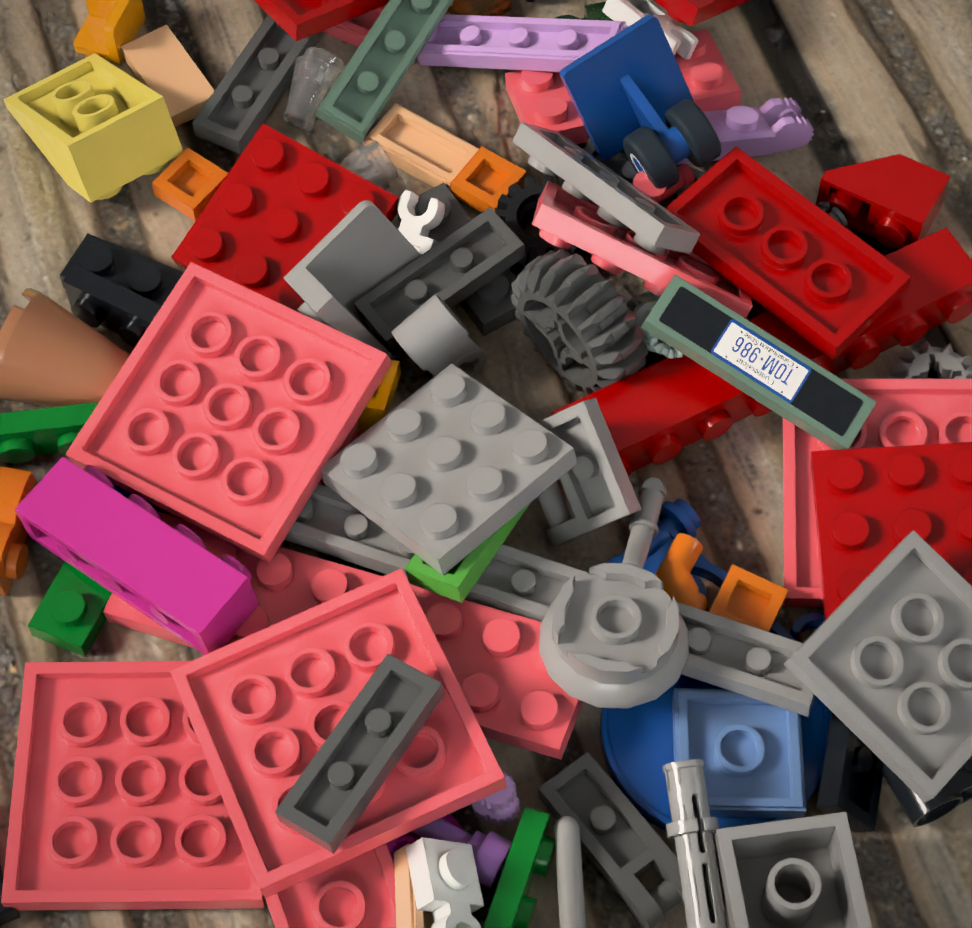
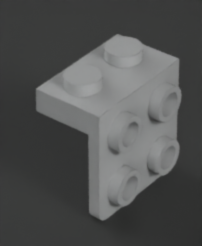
M364 200L354 207L284 277V280L305 301L297 309L301 314L385 352L391 358L393 355L365 327L366 324L356 312L354 302L420 257L421 254L371 201Z

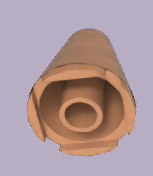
M32 288L25 289L22 295L29 303L25 309L13 305L0 330V399L44 407L100 402L130 354L42 292Z

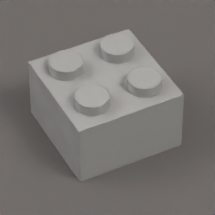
M846 812L716 829L714 842L723 890L727 928H872Z

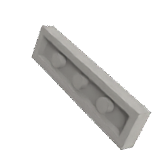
M521 122L512 142L530 155L528 163L532 167L556 177L558 175L564 180L562 189L581 200L593 201L599 205L597 214L601 218L618 227H628L636 233L633 241L640 247L658 255H664L666 249L691 254L701 235L698 231L558 131Z

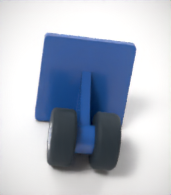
M652 14L644 16L561 69L560 77L598 155L602 159L608 160L622 150H625L636 173L643 171L656 188L666 187V190H668L679 181V172L676 164L687 158L696 167H704L720 156L721 144L706 115L694 103L661 24Z

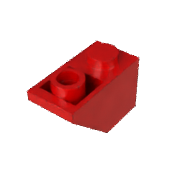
M901 154L827 170L820 181L816 206L822 201L830 203L831 207L826 212L827 214L834 207H837L846 217L847 226L876 238L887 247L901 249L925 237L941 209L950 175Z

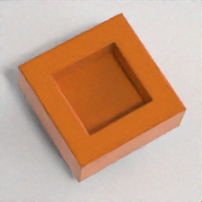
M481 146L451 181V193L456 199L481 213L490 207L495 212V208L498 209L500 196L502 194L508 196L509 186L516 182L521 189L524 188V178H527V171Z
M187 147L152 182L154 195L193 221H196L228 175V172Z
M732 564L709 612L770 632L789 590Z

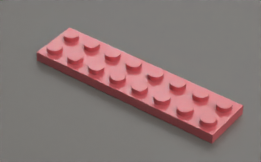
M157 512L159 519L170 527L174 528L177 524H182L192 530L203 541L205 549L219 559L224 554H228L242 563L251 573L252 579L250 583L259 605L226 645L383 577L279 547L269 564L181 518ZM410 584L484 736L562 760L583 701L569 696L549 677L539 654L541 622L467 600L460 603ZM113 593L111 594L103 610L109 623L191 647Z

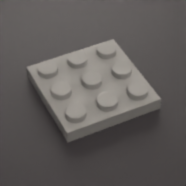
M451 363L332 457L321 471L325 485L437 572L444 575L573 468L577 461L574 448Z
M913 530L790 656L784 665L925 803L933 799L972 756V586Z

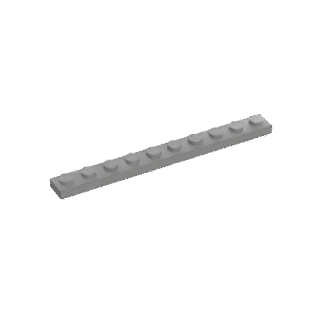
M321 484L317 485L284 539L384 574H390L402 568L407 580L405 567L415 555L331 488ZM502 544L465 600L542 622L563 584L574 575L576 581L589 573ZM677 602L679 612L689 631V657L681 673L682 675L807 717L809 716L816 696L784 665L803 643Z

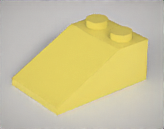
M96 53L3 99L7 109L67 185L90 203L95 200L113 197L121 191L123 185L142 175L160 172L168 165L170 160L178 157L183 152L164 97Z

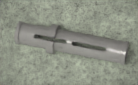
M692 759L667 763L662 766L666 778L672 822L666 824L667 837L675 840L687 928H727L723 890L720 882L713 833H716V829H719L718 818L711 817L703 769L705 767L704 760Z

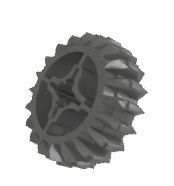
M562 248L556 252L550 250L542 257L539 255L527 264L525 269L517 276V279L511 283L513 291L511 300L516 308L515 316L524 326L523 334L531 339L535 345L534 351L540 352L545 358L547 366H552L559 373L561 380H569L576 390H584L589 395L640 371L646 365L645 356L648 354V350L643 341L645 337L644 331L635 322L637 318L636 313L629 310L624 302L625 296L618 294L612 286L611 279L606 280L599 273L596 265H587L582 256L576 253L571 255L570 252Z

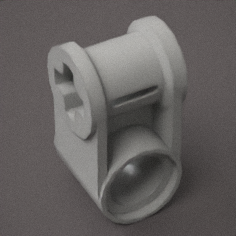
M436 293L391 331L394 338L422 370H428L434 376L452 363L474 378L486 364V353L468 336L469 331Z

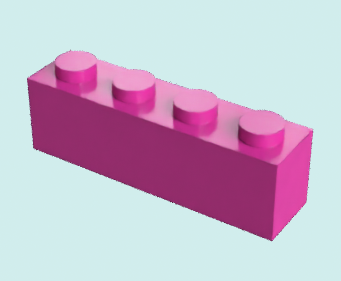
M62 457L14 509L31 539L203 655L224 647L259 605L250 583L252 575L242 563L228 554H224L219 559L207 551L203 541L186 526L177 524L174 528L170 527L159 519L157 511L146 500L136 494H131L126 498L114 490V485L108 477L92 465L87 464L82 469L65 457Z

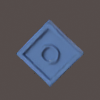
M674 688L672 694L674 762L692 759L704 760L705 767L703 769L711 817H804L806 813L801 714L727 689Z

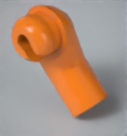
M679 533L673 540L655 576L664 583L663 590L670 596L671 600L674 596L676 602L707 611L708 600L705 595L699 592V587L690 573L703 551V546L694 537Z

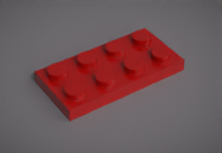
M737 146L665 208L701 234L692 250L696 255L832 360L844 351L909 287L911 280L909 274Z

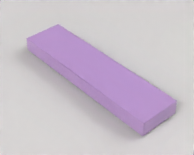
M445 14L417 59L420 65L560 72L561 69L626 29L627 25L625 21Z

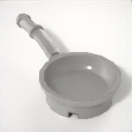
M649 478L639 487L638 501L642 510L635 512L634 519L629 523L630 536L622 563H602L589 567V574L580 577L576 581L574 575L563 584L540 624L539 654L549 677L569 696L598 708L628 709L656 700L678 681L689 657V631L679 612L674 596L671 600L670 596L663 590L664 583L652 572L643 569L652 539L658 534L657 523L662 503L666 500V486L658 478Z

